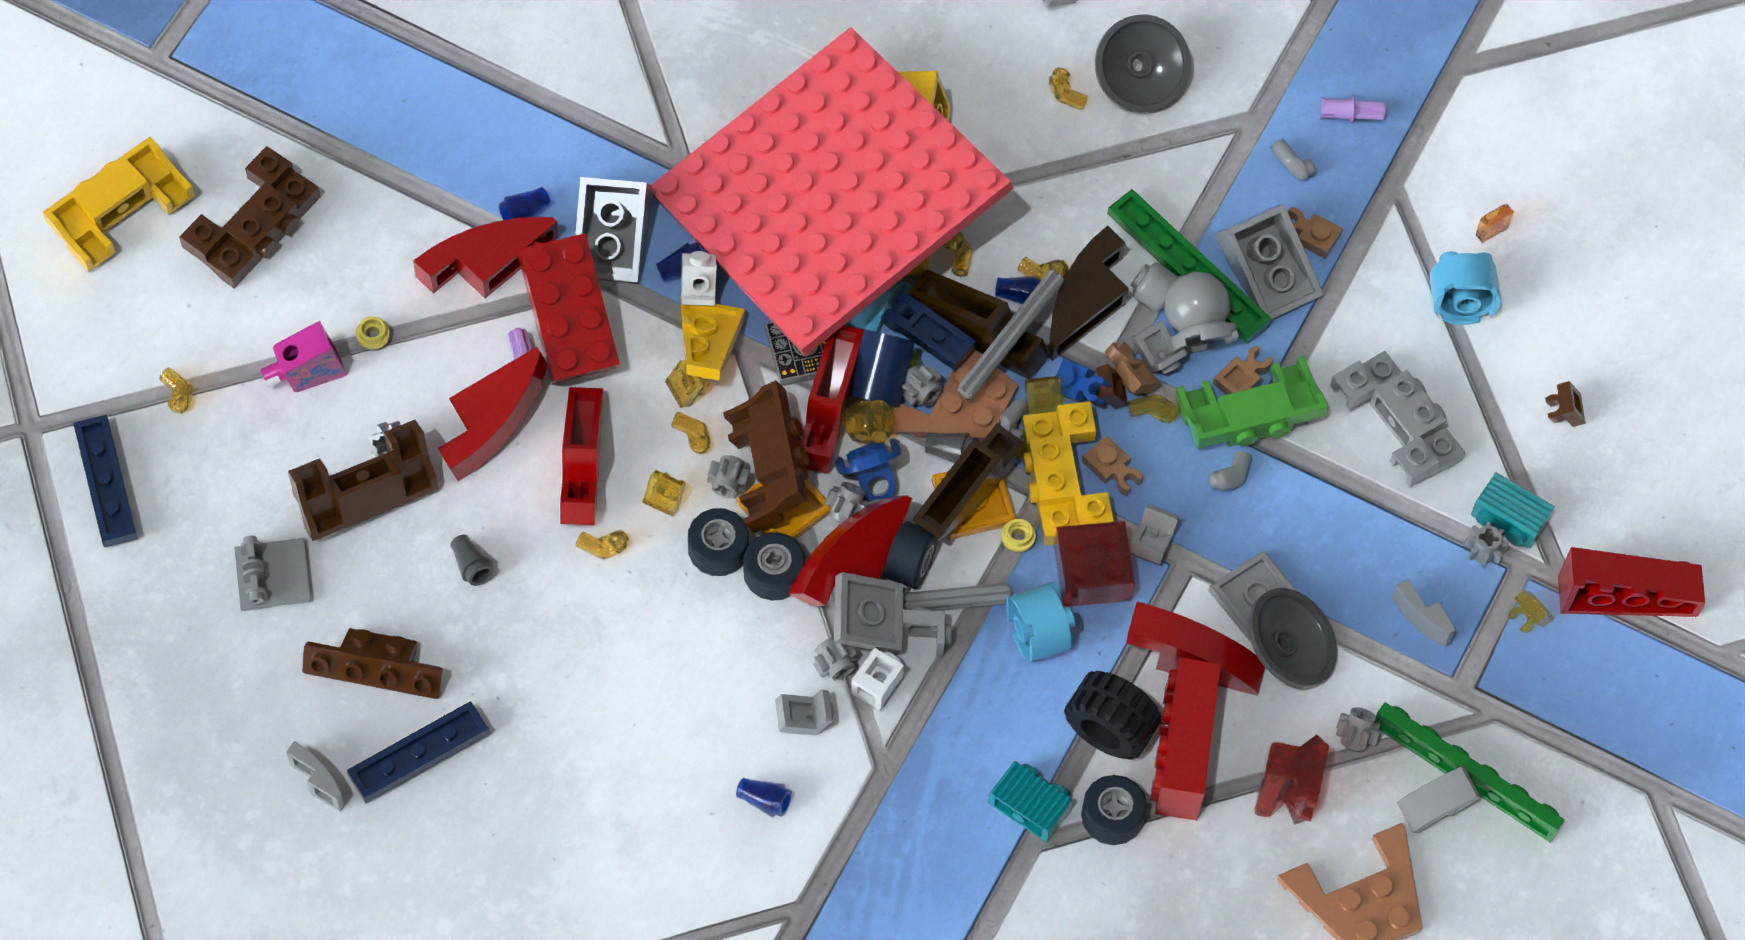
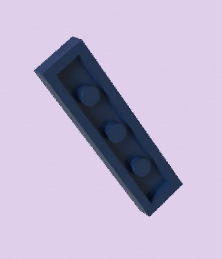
M107 414L74 422L73 425L103 547L138 539Z
M470 701L347 769V774L363 801L367 803L489 735V728Z

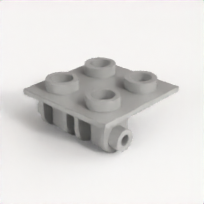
M250 535L243 538V543L240 546L234 547L241 611L311 601L304 538L261 543L257 541L256 536Z

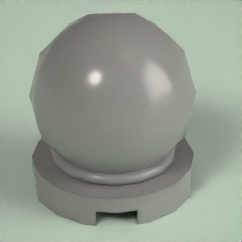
M1189 272L1181 275L1170 285L1166 293L1164 313L1169 324L1179 332L1171 338L1173 353L1185 348L1187 354L1211 350L1210 343L1224 339L1225 344L1228 345L1239 339L1237 325L1226 322L1231 311L1230 296L1224 284L1210 273Z

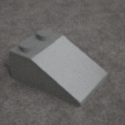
M580 177L575 235L586 233L598 279L639 282L649 219L651 185L648 183Z
M1284 204L1271 207L1215 233L1228 265L1246 294L1272 319L1324 295Z

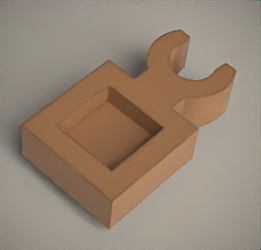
M1290 207L1288 214L1290 219L1295 221L1293 225L1303 248L1326 259L1339 239L1343 228L1314 213L1310 220L1304 218L1303 213L1299 209Z
M1112 342L1106 349L1105 354L1117 364L1115 370L1122 378V384L1133 394L1153 393L1161 384L1145 362L1133 356V351L1126 342H1122L1119 347L1115 342Z
M1254 346L1248 351L1245 362L1236 356L1214 377L1213 384L1226 395L1255 388L1260 384L1262 378L1258 374L1266 373L1270 369L1273 358L1268 357L1264 362L1256 361L1254 358L1258 355L1260 348Z
M1108 436L1104 437L1082 457V463L1102 482L1107 484L1113 478L1117 482V490L1124 496H1128L1131 489L1124 482L1125 480L1131 479L1139 486L1142 484L1143 475L1135 468L1127 467L1130 464L1131 458Z

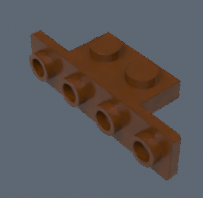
M349 628L340 647L308 641L305 643L303 650L302 671L305 674L433 699L440 697L443 669L439 666L413 662L417 652V641L405 639L401 636L373 633L365 629Z

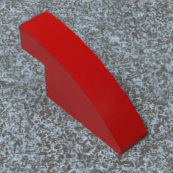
M553 217L514 218L495 221L468 229L438 243L414 259L415 277L434 294L459 274L484 298H487L521 270L518 258L519 249L534 246L535 242L547 243L559 238L557 221Z
M843 325L826 340L808 397L806 424L803 430L804 434L801 437L802 446L809 457V464L806 465L808 470L825 474L830 472L850 399L849 391L863 336V329Z
M538 347L533 348L449 398L467 431L438 447V450L457 481L478 469L491 458L513 435L526 417L538 394L548 365Z
M569 387L562 444L560 524L595 525L601 450L603 388Z
M908 495L891 496L861 509L844 520L811 553L788 594L810 606H826L835 586L836 575L844 572L879 579L892 541L902 525L913 498Z
M1136 601L1126 644L1160 652L1156 666L1157 670L1168 673L1169 669L1176 670L1179 657L1221 664L1218 686L1258 696L1265 667L1259 661L1256 654L1206 625L1165 609Z

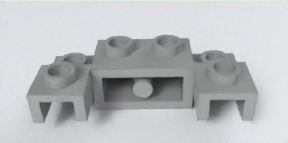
M1386 351L1364 363L1359 360L1332 376L1330 386L1333 390L1340 388L1348 398L1346 406L1349 410L1371 398V407L1403 446L1392 453L1390 463L1393 467L1400 464L1407 473L1406 484L1409 488L1437 472L1450 469L1463 460L1465 451L1445 427L1447 419L1442 407L1437 403H1433L1426 394L1422 382L1418 378H1413L1408 370L1402 372Z

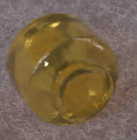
M882 400L856 401L850 406L844 417L845 430L852 441L857 444H882L890 438L895 426L893 411Z

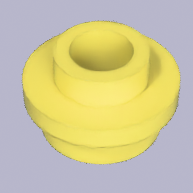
M371 316L363 319L357 326L356 338L358 343L366 349H379L388 342L390 330L385 321ZM371 332L379 334L376 337H368V334Z
M1024 519L1009 521L1004 525L1001 533L1002 543L1013 552L1029 550L1036 538L1033 526ZM1014 534H1021L1024 539L1015 540L1012 536Z

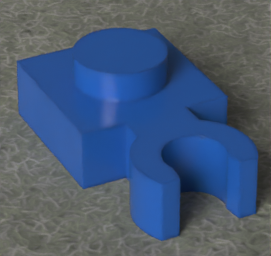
M1063 359L1050 390L1080 403L1086 397L1095 404H1103L1104 400L1096 396V391L1100 386L1110 388L1111 383L1100 376H1094L1095 372L1093 370Z

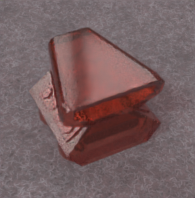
M1317 734L1300 747L1281 742L1272 743L1264 760L1254 808L1255 814L1262 817H1270L1285 803L1294 825L1304 821L1311 822L1321 789L1329 744L1325 743Z

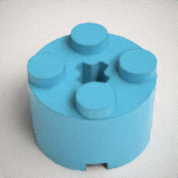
M1449 251L1439 257L1440 261L1435 264L1430 272L1433 307L1436 315L1439 313L1443 316V321L1450 324L1471 325L1480 322L1481 316L1489 313L1491 317L1499 310L1501 297L1497 269L1491 254L1485 252L1458 254L1457 252Z
M1055 581L1006 598L1008 621L1014 620L1016 629L1012 634L1021 655L1026 661H1037L1075 648L1074 637L1070 631V628L1075 626L1074 616L1069 606L1063 608L1061 593Z

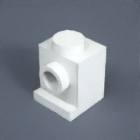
M695 251L691 254L682 253L681 305L715 306L717 269L715 255L703 251Z
M874 647L852 678L851 694L881 711L885 701L902 679L904 665L893 653L888 651L882 652ZM881 677V678H883L885 681L882 683V682H880L879 680H877V679H875V678Z

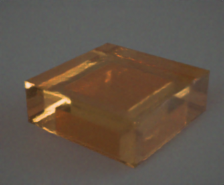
M1503 204L1484 215L1480 219L1475 236L1481 243H1484L1507 230L1514 211L1508 204Z

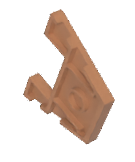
M974 349L956 370H952L930 415L900 403V407H894L885 425L884 433L890 435H897V432L914 434V437L927 438L928 433H969L970 437H976L982 443L996 423L1000 425V417L1011 404L1017 392L1018 384L999 368H996L973 399L968 400L960 395L957 391L959 384L982 356Z
M1403 823L1373 835L1372 841L1387 869L1328 894L1323 893L1308 863L1279 874L1277 881L1285 890L1288 889L1299 900L1298 903L1307 912L1310 911L1324 924L1323 928L1335 940H1404L1420 933L1422 925Z

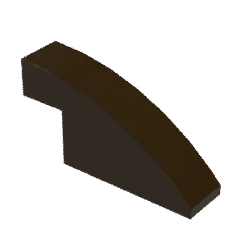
M1108 225L1092 238L1078 254L1066 273L1058 291L1052 314L1048 344V357L1052 361L1126 305L1129 288L1110 270L1123 259L1126 242Z
M928 269L908 292L911 297L976 341L975 350L981 354L985 353L1012 318L1008 302ZM1025 331L1000 365L1030 379L1048 357L1043 338Z
M996 423L982 443L974 438L913 517L912 521L937 539L942 540L982 503L1026 450L1024 441L998 423Z

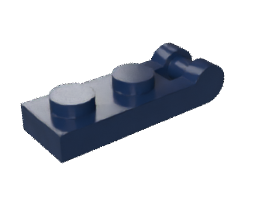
M902 293L896 299V305L893 309H887L881 316L885 326L891 330H897L911 341H915L917 345L953 370H956L976 348V341L906 293ZM905 314L913 315L909 320L904 318Z

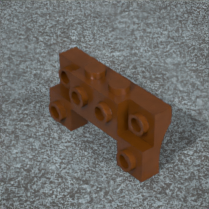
M268 146L245 168L247 179L260 188L221 228L201 214L179 236L183 249L202 261L222 281L234 289L263 258H268L274 252L277 243L285 235H289L295 230L298 221L321 198L318 186L294 171L293 165L289 160Z
M777 380L762 386L748 401L723 412L724 418L733 428V433L728 434L729 441L738 449L750 444L756 479L763 485L739 496L740 502L748 508L749 513L748 517L743 518L744 525L753 533L784 521L783 512L808 501L804 481L809 479L806 467L809 464V457L801 442V436L804 434L803 428L796 417H791L786 389Z
M415 419L383 432L388 451L385 454L329 476L328 470L320 458L288 471L293 496L299 504L304 528L312 541L439 489L437 477L428 454L424 431Z

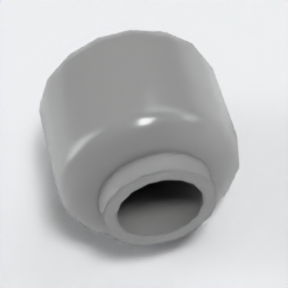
M1158 262L1153 263L1151 266L1145 264L1131 283V286L1134 287L1133 297L1153 312H1159L1164 308L1165 296L1170 285L1178 276Z

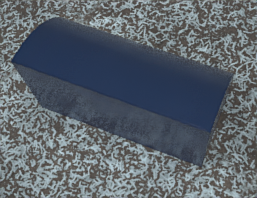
M864 329L849 396L900 407L904 390L902 385L906 381L915 341Z

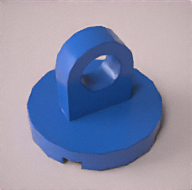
M890 439V445L888 446L885 445V442L878 441L851 450L846 454L847 460L843 461L842 457H838L834 462L838 474L844 475L856 472L860 487L866 492L865 497L871 502L875 499L891 497L895 491V480L888 461L896 458L903 452L897 439ZM875 476L884 477L888 482L887 489L881 494H874L868 488L869 481Z

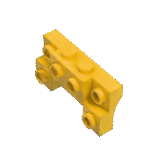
M148 137L117 160L108 162L100 172L90 179L81 181L73 191L44 210L43 215L46 223L66 243L68 251L90 272L115 254L112 242L103 234L106 230L151 198L169 215L195 197L193 186L170 162L160 146L151 137Z
M1091 402L1057 405L1056 412L1023 415L1021 426L1025 433L1023 437L1025 438L1026 452L1022 453L1023 469L1025 473H1030L1032 483H1028V496L1030 503H1036L1043 545L1061 544L1082 536L1112 532L1114 520L1109 494L1105 492L1081 495L1071 443L1095 441L1096 427Z

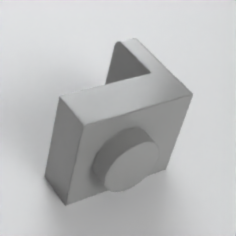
M1163 321L1156 322L1131 337L1138 353L1151 372L1161 370L1163 374H1166L1181 365L1179 359L1187 355L1185 348L1173 353L1172 337Z
M1148 504L1141 523L1130 542L1128 552L1139 556L1143 560L1152 561L1160 565L1171 543L1179 519L1178 515Z
M914 607L910 610H903L902 637L936 638V656H943L944 645H951L952 630L951 624H945V611H931L926 607Z
M820 690L813 697L781 694L775 699L779 732L817 735L832 722L834 708L832 703H830L828 690Z

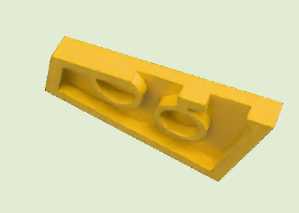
M680 297L686 374L720 381L745 320V309L716 303L715 306L681 305Z

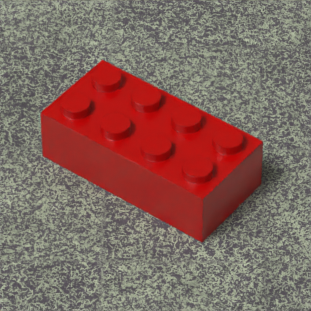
M586 233L519 249L518 258L544 358L548 364L547 370L551 384L617 368L620 363Z
M1179 657L1176 670L1169 669L1163 698L1164 710L1159 727L1160 740L1155 757L1154 768L1156 770L1150 794V801H1156L1155 814L1197 821L1205 793L1221 664Z

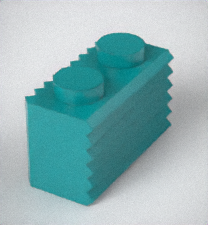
M1495 472L1477 498L1471 515L1476 517L1477 522L1482 526H1486L1487 522H1490L1491 526L1498 530L1503 529V535L1516 546L1524 545L1526 549H1530L1551 518L1555 506Z
M1014 761L990 792L988 804L1047 843L1070 813L1073 800L1064 787L1056 783L1050 785L1041 778L1040 773L1031 765H1020L1017 761Z

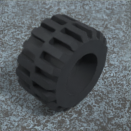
M1103 671L1088 672L1064 709L1067 722L1087 743L1108 755L1129 760L1138 758L1162 721V715L1157 705L1144 691L1120 676Z

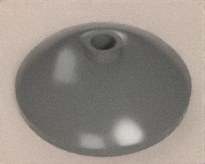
M1133 15L1113 24L1102 36L1095 54V73L1101 89L1116 105L1133 112H1152L1171 104L1184 90L1191 70L1190 52L1182 34L1168 21L1153 15ZM1135 59H1139L1142 63L1140 71L1133 68V61Z
M1287 588L1272 589L1261 595L1254 602L1249 614L1248 630L1252 647L1262 665L1277 679L1294 687L1308 688L1324 681L1334 669L1337 658V644L1333 629L1322 610L1307 596Z

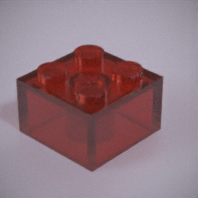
M1125 521L1056 527L1054 551L1063 607L1131 601L1135 581Z

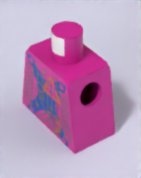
M320 321L276 343L273 346L277 362L261 368L268 387L287 380L294 392H300L347 375L338 350Z

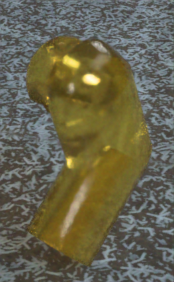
M1061 67L1055 68L1049 77V86L1054 98L1063 104L1083 110L1088 95L1071 89L1068 81L1070 76L1068 70Z
M960 231L943 246H945V249H952L955 253L952 273L959 277H965L968 275L973 249Z
M1025 256L1019 263L1017 270L1039 284L1050 270H1055L1065 278L1069 267L1061 259L1039 265Z
M168 367L161 373L159 380L171 389L170 400H167L168 408L175 413L181 414L186 412L191 406L193 388L189 382L172 368Z
M1158 394L1128 401V410L1131 417L1149 414L1161 422L1170 423L1178 415L1177 407L1171 401Z
M677 412L671 427L687 434L689 447L693 452L697 454L707 452L711 445V439L706 424L681 412Z
M616 530L600 538H596L583 531L579 535L575 546L604 560L623 552L629 543V537L622 530Z

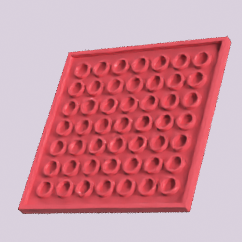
M850 27L651 185V195L706 253L716 256V263L806 356L1009 193L1013 186L1011 181Z

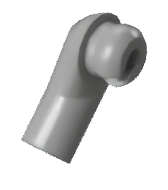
M1278 140L1273 144L1272 152L1296 179L1307 180L1308 177L1315 174L1316 168L1313 161L1310 159L1302 161L1285 140Z
M1015 399L1001 415L1000 425L1024 441L1025 438L1023 436L1025 433L1023 430L1017 429V422L1025 414L1028 407L1023 400Z
M1243 451L1235 452L1231 467L1223 468L1220 471H1213L1210 474V486L1213 489H1220L1222 491L1240 487L1245 482L1251 455Z

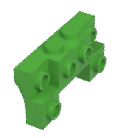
M1305 356L1298 357L1296 365L1284 368L1280 367L1279 362L1273 363L1270 371L1273 383L1219 396L1218 402L1209 380L1202 381L1200 389L1185 392L1183 386L1177 387L1175 400L1185 426L1189 425L1197 449L1226 442L1228 447L1238 444L1239 446H1248L1258 439L1270 436L1272 438L1285 436L1289 431H1292L1294 424L1326 417L1328 405L1322 391L1313 379Z

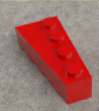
M1571 547L1558 575L1561 614L1698 617L1705 604L1702 565L1691 564L1686 561L1677 562Z

